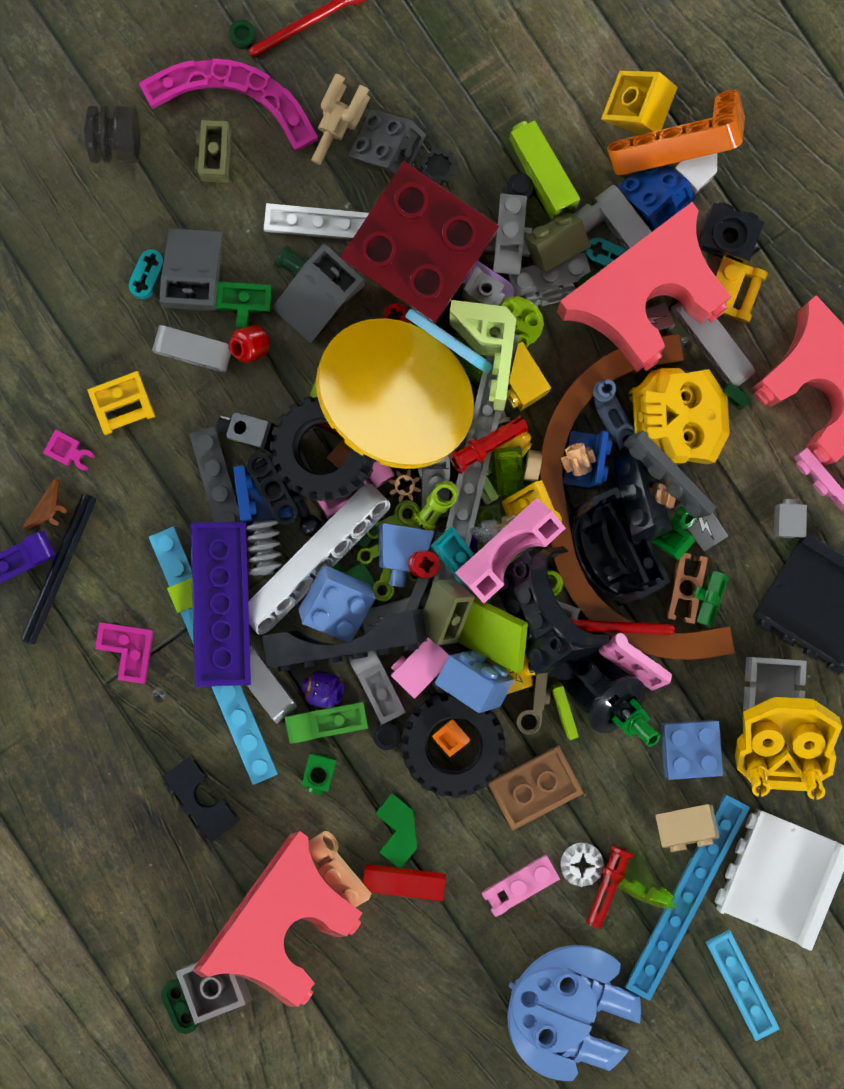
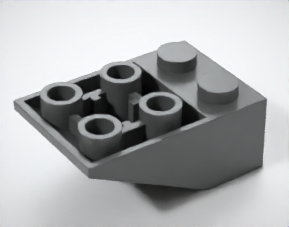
M169 228L160 288V303L164 308L217 311L216 304L218 282L220 279L223 232Z
M324 243L301 268L272 309L312 344L365 286V282L355 270Z

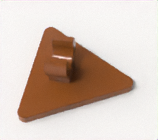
M54 479L24 523V529L32 528L46 520L53 525L59 524L53 518L55 511L59 510L64 514L67 512L62 505L56 503L59 480Z

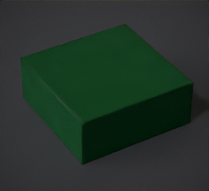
M729 383L723 389V393L728 397V402L739 411L745 408L751 400L750 397L732 383Z

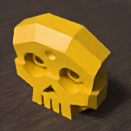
M680 368L657 369L650 371L638 387L630 389L629 394H633L629 399L633 402L635 434L644 431L676 465L686 463L687 461L701 464L716 462L730 435L728 397L723 393V389L709 369L685 373ZM682 393L685 395V401L681 397ZM684 433L688 436L687 441L684 439Z
M773 697L743 711V734L737 739L735 760L737 770L750 781L753 794L759 796L758 789H760L762 797L767 795L770 789L807 791L811 799H814L813 792H815L816 800L824 797L825 788L822 781L832 776L836 762L834 747L843 727L840 717L814 699Z

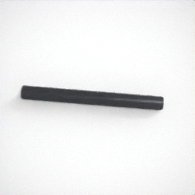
M82 494L22 633L21 640L28 644H35L94 508L96 503L95 497Z

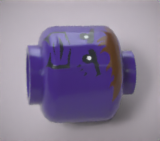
M315 671L309 678L304 679L302 693L305 694L306 701L310 705L329 709L336 703H340L344 693V684L340 682V678L336 674Z

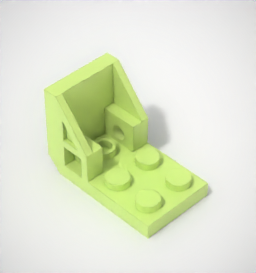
M451 300L449 324L476 353L495 356L492 375H497V380L492 379L489 401L494 402L493 410L504 411L516 318L505 306Z

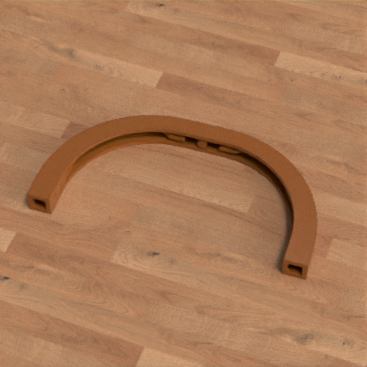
M679 334L662 337L665 348L660 354L663 357L651 369L679 365L684 361ZM619 349L604 356L584 371L565 392L555 408L542 441V463L539 481H543L553 508L561 515L562 524L566 528L549 543V548L564 546L568 550L567 553L560 554L552 560L556 572L563 579V588L575 607L581 609L580 613L587 620L631 622L616 613L602 601L581 571L571 536L563 488V463L561 457L564 456L565 445L574 421L584 406L594 397L593 388L595 384L602 380L615 382L622 377L636 373ZM730 627L674 633L672 635L622 633L627 637L629 644L650 656L692 660L735 654ZM602 632L608 635L609 638L618 634L616 632Z

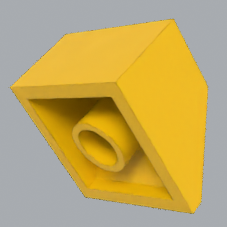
M619 71L601 120L638 135L662 130L678 87L660 72Z
M523 342L517 345L507 390L509 404L513 409L518 407L521 412L547 396L551 389Z

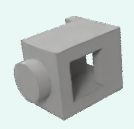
M477 267L464 287L461 298L472 303L500 306L506 295L502 292L504 284L481 272L482 269ZM481 287H485L486 289L490 290V292H483Z

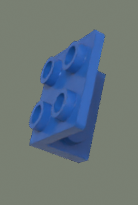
M669 165L633 172L617 187L628 202L643 213L651 231L657 229L695 200L688 179Z
M575 431L569 432L567 447L577 443H584L585 448L590 446L593 449L597 461L591 463L592 471L581 476H574L572 471L567 472L564 469L563 485L594 489L601 486L602 481L606 482L608 465H604L605 456L610 454L612 439L608 438L609 431H602L597 435Z
M244 465L233 467L241 522L252 523L253 521L274 520L248 469ZM290 506L281 511L280 517H292L294 513L293 508Z

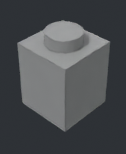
M783 499V504L775 505L774 537H806L807 505L799 504L798 499Z

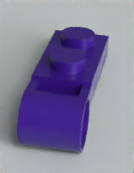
M45 531L35 533L22 540L21 543L0 553V584L56 556Z

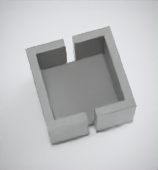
M746 657L745 681L750 682V687L744 686L743 711L773 697L805 698V691L794 690V684H806L807 661Z

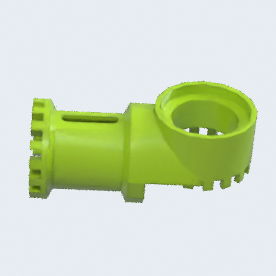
M442 480L435 485L426 498L427 503L420 513H416L413 516L414 520L419 523V526L423 525L422 528L430 531L435 529V523L441 514L446 513L457 499L458 489L456 485L448 480ZM448 488L452 491L453 497L450 500H442L438 496V490Z

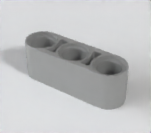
M162 325L158 327L152 348L153 353L224 373L227 371L231 357L230 347L227 343Z
M251 645V685L247 687L274 722L279 723L285 716L296 710L298 705L271 668H267L266 662L258 651Z

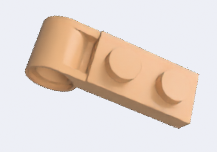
M323 831L308 841L310 855L318 873L339 896L355 908L370 899L372 893L337 853L339 848L338 842L332 833Z

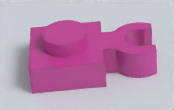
M56 429L43 452L66 466H69L71 461L74 460L75 465L84 471H88L89 468L82 464V458L84 456L95 458V455L89 450H78L81 444L79 441Z

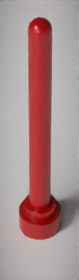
M333 0L253 45L249 49V53L251 56L256 57L346 5L352 6L355 4L357 6L366 0Z
M570 619L584 631L672 635L675 632V627L671 624Z

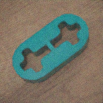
M598 237L589 240L590 247L595 248L596 245H600V251L608 254V256L598 254L597 257H594L591 249L584 250L587 260L601 268H605L614 261L610 256L618 258L627 251L625 248Z
M149 249L141 254L129 280V290L137 299L144 300L151 297L161 277L164 258L157 250ZM156 256V261L159 264L158 266L153 265L148 273L149 265L146 260ZM146 276L147 278L145 280V284L148 287V289L141 290V292L138 293V289L135 287V284H141L144 277Z

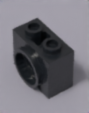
M724 202L714 203L709 210L698 239L700 250L720 258L724 256L747 265L751 259L764 221L759 220V216L754 213L735 211L734 207ZM730 232L734 236L735 241L733 243L726 242L723 239V233Z

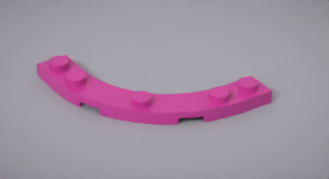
M216 58L197 62L193 60L186 61L164 69L138 83L152 109L193 90L221 88L237 91L259 102L275 117L295 152L318 141V137L306 114L292 94L273 80L270 75L241 62Z

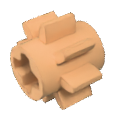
M577 443L565 449L567 456L561 457L564 469L567 472L572 471L574 476L589 473L593 469L591 463L597 461L593 449L590 446L585 448L584 443Z
M408 470L406 475H401L399 471H396L398 477L396 481L389 480L391 485H395V489L390 491V495L397 493L399 495V502L403 501V497H408L410 501H413V492H421V489L415 487V483L419 482L420 478L412 479L410 477L411 470ZM403 479L406 483H412L409 486L410 491L408 493L397 489L400 487V481Z
M657 482L652 484L650 492L658 503L666 505V508H674L676 498L667 492L666 487Z

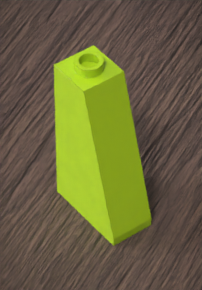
M535 120L530 123L523 121L512 128L513 131L510 133L509 140L527 175L533 181V187L550 221L555 220L562 213L576 212L580 197Z

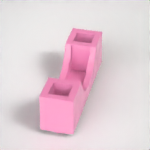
M536 498L455 573L485 603L504 586L505 570L519 553L531 547H546L566 528L552 510Z

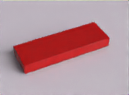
M365 864L363 884L371 893L443 901L446 874Z

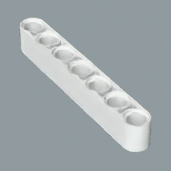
M366 484L361 487L248 601L249 624L257 634L262 635L269 632L307 594L321 567L326 565L332 568L387 513L390 508V502L373 484Z

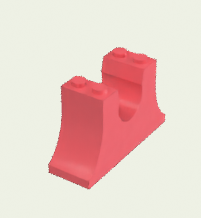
M693 202L563 298L559 303L557 313L563 321L580 322L604 334L617 346L636 372L642 368L648 371L655 366L659 359L663 357L660 353L665 348L658 329L650 323L646 315L645 305L649 299L659 295L671 296L680 301L687 314L700 324L707 319L713 322L728 308L726 303L731 298V295L707 265L698 244L696 221L699 210Z
M816 295L797 311L796 333L785 356L752 389L755 391V398L762 405L765 406L767 404L769 407L794 395L802 386L816 387L826 394L831 404L830 419L821 430L815 432L806 446L825 467L837 462L844 455V325Z
M301 831L295 832L287 837L192 971L200 977H211L218 974H231L243 977L258 984L287 1006L299 1007L300 1004L305 1005L313 994L311 988L315 983L303 968L294 965L288 959L284 950L286 931L292 923L298 919H304L311 922L318 931L333 937H345L356 932L361 924V921L358 919L363 913L339 896L323 880L312 861L308 837Z

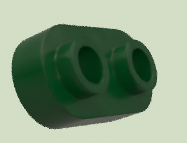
M172 979L162 989V1000L174 1028L180 1033L188 1034L193 1032L199 1023L195 1024L193 1018L189 1022L183 1020L182 1015L185 1013L191 1015L179 980ZM172 989H180L181 996H174Z

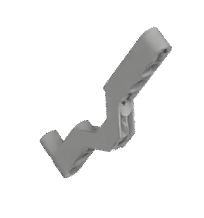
M611 185L593 199V206L587 203L573 213L582 219L586 233L601 222H604L622 247L627 250L651 233L650 229L615 185ZM680 301L671 306V310L677 320L727 385L732 383L735 387H738L755 374L752 364L718 319L713 322L707 319L700 324L687 314Z

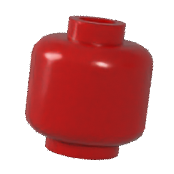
M250 325L233 332L229 343L230 351L242 363H250L262 359L268 354L270 338L263 328L258 325Z

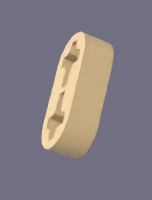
M528 450L524 480L538 481L542 463L541 451Z

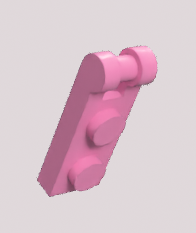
M622 633L612 636L611 640L609 639V643L599 649L602 656L630 676H635L652 691L671 682L672 674L643 654L641 650L629 644L627 637Z
M545 854L488 887L481 894L485 900L489 901L492 906L490 910L494 917H497L511 907L560 880ZM504 890L508 898L501 902L497 894Z

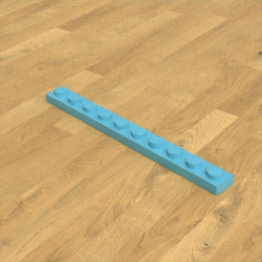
M174 526L149 536L169 587L192 578L191 564ZM192 607L180 613L193 642ZM242 686L212 687L252 784H257L278 775L277 768Z

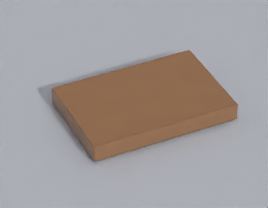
M559 745L488 782L512 831L584 794Z

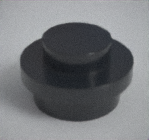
M517 173L508 180L507 192L508 194L522 195L528 198L533 192V181L528 175Z
M391 723L381 724L374 731V742L382 750H391L398 745L400 732Z

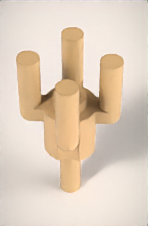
M339 74L334 75L321 102L323 118L318 129L324 134L311 159L312 162L321 165L333 139L342 140L347 128L355 129L370 100V97L367 95L369 89L359 85L350 106L340 102L346 85L343 84L345 78Z

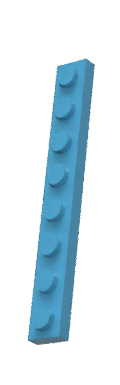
M724 793L714 812L720 838L713 839L714 844L696 847L625 984L626 989L649 1001L651 1000L748 813L749 806Z

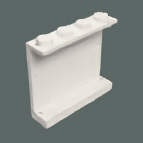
M756 808L755 813H751L746 821L745 827L748 830L744 839L740 838L737 843L734 864L730 863L726 870L725 878L727 882L724 889L720 888L716 895V909L722 914L732 915L794 941L801 947L812 951L844 872V845Z

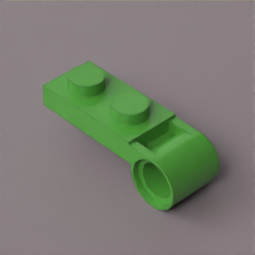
M364 702L285 716L289 744L368 729Z

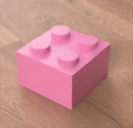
M428 637L426 642L418 643L419 649H413L414 652L407 659L402 655L391 667L394 670L391 676L414 699L441 672L449 657L439 645H436Z

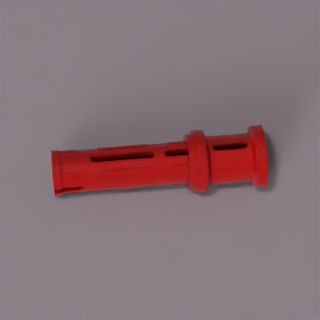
M518 416L479 440H470L467 446L457 452L453 451L449 455L451 463L460 474L464 473L470 465L477 461L483 462L487 454L527 432V423L521 416Z
M612 845L610 848L612 853L607 866H604L602 869L604 877L586 920L587 924L598 929H602V924L618 884L625 880V870L630 858H633L635 855L631 851L616 845ZM621 857L618 867H616L618 859ZM606 890H607V891H608V892H607V895H606L605 900H604V902H603L602 908H601V910L599 911V907H600V905H601V902H602L603 897H604V895H605V892H606Z

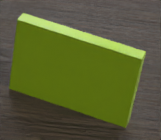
M475 597L458 643L471 650H476L494 662L519 673L524 668L528 623L487 602L483 603L479 598Z

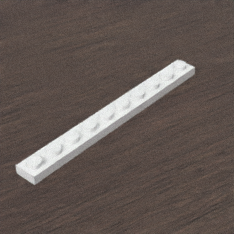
M266 203L264 232L352 240L369 213ZM524 227L525 237L526 235L532 233V228ZM496 235L484 253H495ZM523 238L522 256L529 257L530 253L525 238Z

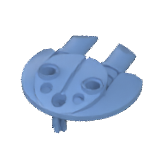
M569 945L556 948L535 960L521 977L516 979L515 983H509V987L512 989L507 1016L509 1035L519 1056L534 1071L554 1080L573 1081L578 1075L576 1063L584 1062L610 1071L628 1053L629 1050L627 1048L589 1034L592 1028L590 1023H594L596 1013L601 1010L640 1024V996L610 983L619 974L621 965L613 956L603 950L586 945ZM568 977L566 984L560 987L561 981ZM547 1029L545 1035L539 1038L541 1031Z

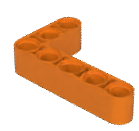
M727 90L718 94L715 98L712 118L641 134L611 143L607 150L614 173L616 175H625L737 148L743 142L745 122L739 92L737 90Z

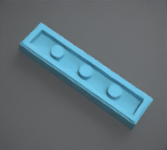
M410 309L406 314V318L487 374L492 369L491 362L414 309Z
M727 930L705 941L754 1040L758 1041L779 1030L780 1028L731 931Z

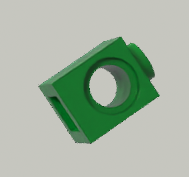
M311 752L301 786L307 787V792L322 795L323 791L328 792L337 758ZM320 767L325 770L326 779L324 781L318 782L312 778L311 773L314 768Z

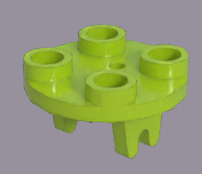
M519 296L503 299L500 306L507 307L516 318L514 335H519L517 345L523 342L527 348L529 344L534 343L541 335L544 326L543 316L538 307L528 299Z

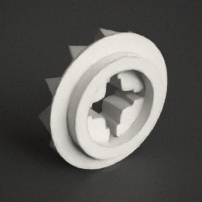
M576 843L565 850L560 866L562 874L571 884L583 887L593 885L601 877L604 862L601 853L593 845ZM582 853H584L585 861L594 865L585 868L583 876H581L578 867L571 865L575 864V862H580Z

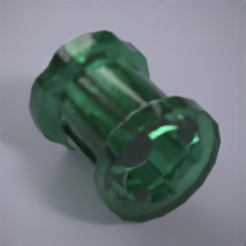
M285 245L278 254L274 266L277 268L281 266L294 274L293 277L295 278L309 258L300 257L290 251L289 246Z

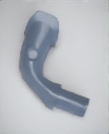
M602 380L595 384L593 388L595 407L606 430L609 431V435L618 452L625 446L623 444V437L635 434V428L615 396V383L611 380Z

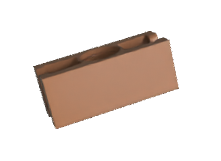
M685 553L679 561L676 559L664 618L675 620L676 615H674L678 599L687 600V617H684L683 622L695 624L699 599L693 596L696 587L702 588L708 557L694 556L693 561L698 562L694 577L685 576V559L691 558V554ZM684 580L692 585V592L688 596L683 595L679 589L681 582Z

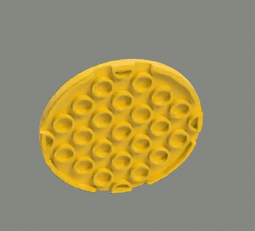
M382 318L369 319L352 324L339 332L331 340L323 352L317 368V396L329 425L332 429H336L345 439L344 443L362 456L365 454L379 461V464L402 469L422 468L433 465L455 451L470 429L474 413V398L469 378L463 366L446 345L413 324Z

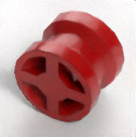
M417 551L410 556L408 568L416 577L431 578L438 573L440 562L438 557L430 551Z

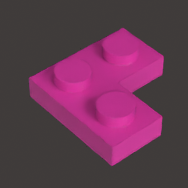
M99 622L95 649L122 653L118 680L146 684L154 630Z

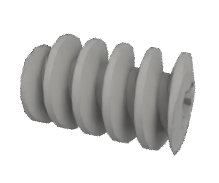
M276 520L253 521V524L246 527L247 532L253 533L252 536L246 538V542L254 544V546L247 549V553L255 556L247 561L248 564L255 565L256 567L248 570V574L254 576L275 575L277 573L275 569L282 566V563L274 561V558L281 556V552L273 550L274 547L280 545V541L272 539V537L280 534V531L272 529V526L278 524Z

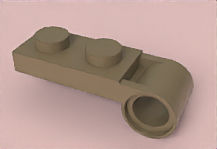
M550 672L535 675L532 708L521 710L516 716V726L524 734H534L541 727L544 705H549L551 689L546 688L547 677L552 678ZM526 714H532L536 719V723L531 729H524L521 726V719Z

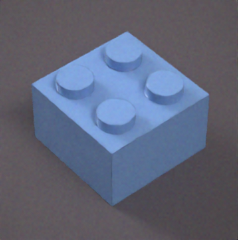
M323 565L298 610L302 624L343 641L351 642L376 598L371 584Z
M476 650L449 655L434 684L476 712L482 713L501 706L515 679L508 675L509 671L506 668L497 664H491L486 660L487 657Z
M713 719L660 723L665 778L673 780L723 776L719 721Z

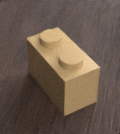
M710 804L656 815L662 847L670 848L671 852L687 850L686 845L697 843V847L714 844L713 839L720 838L714 809Z

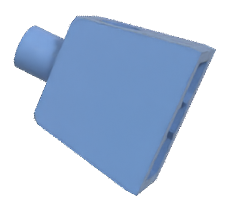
M385 523L379 524V567L392 569L389 585L406 587L407 573L410 572L408 568L409 558L414 552L429 550L434 531Z

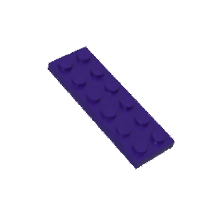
M192 522L190 524L195 687L251 685L246 522Z

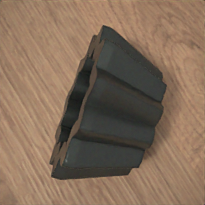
M432 147L430 153H423L424 160L419 162V165L423 168L421 173L435 181L438 185L442 181L449 182L450 176L456 175L454 167L458 163L452 159V152L446 153L444 147L440 150Z

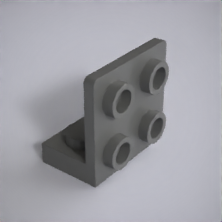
M371 109L349 152V156L352 159L381 167L393 177L403 161L412 166L426 134L412 120Z

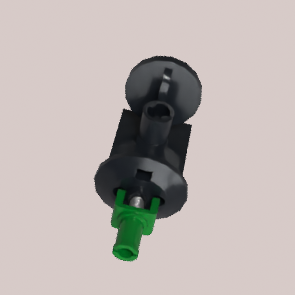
M599 650L588 657L568 660L550 671L554 677L561 680L560 682L564 689L589 713V722L594 730L599 733H610L620 729L627 737H632L636 734L647 747H652L659 741L660 734L647 723L650 717L641 707L645 697L643 682L635 676H627L614 663L602 656Z

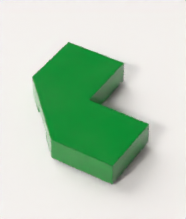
M392 792L375 813V815L395 830L379 853L396 867L402 868L417 849L414 813L409 805Z

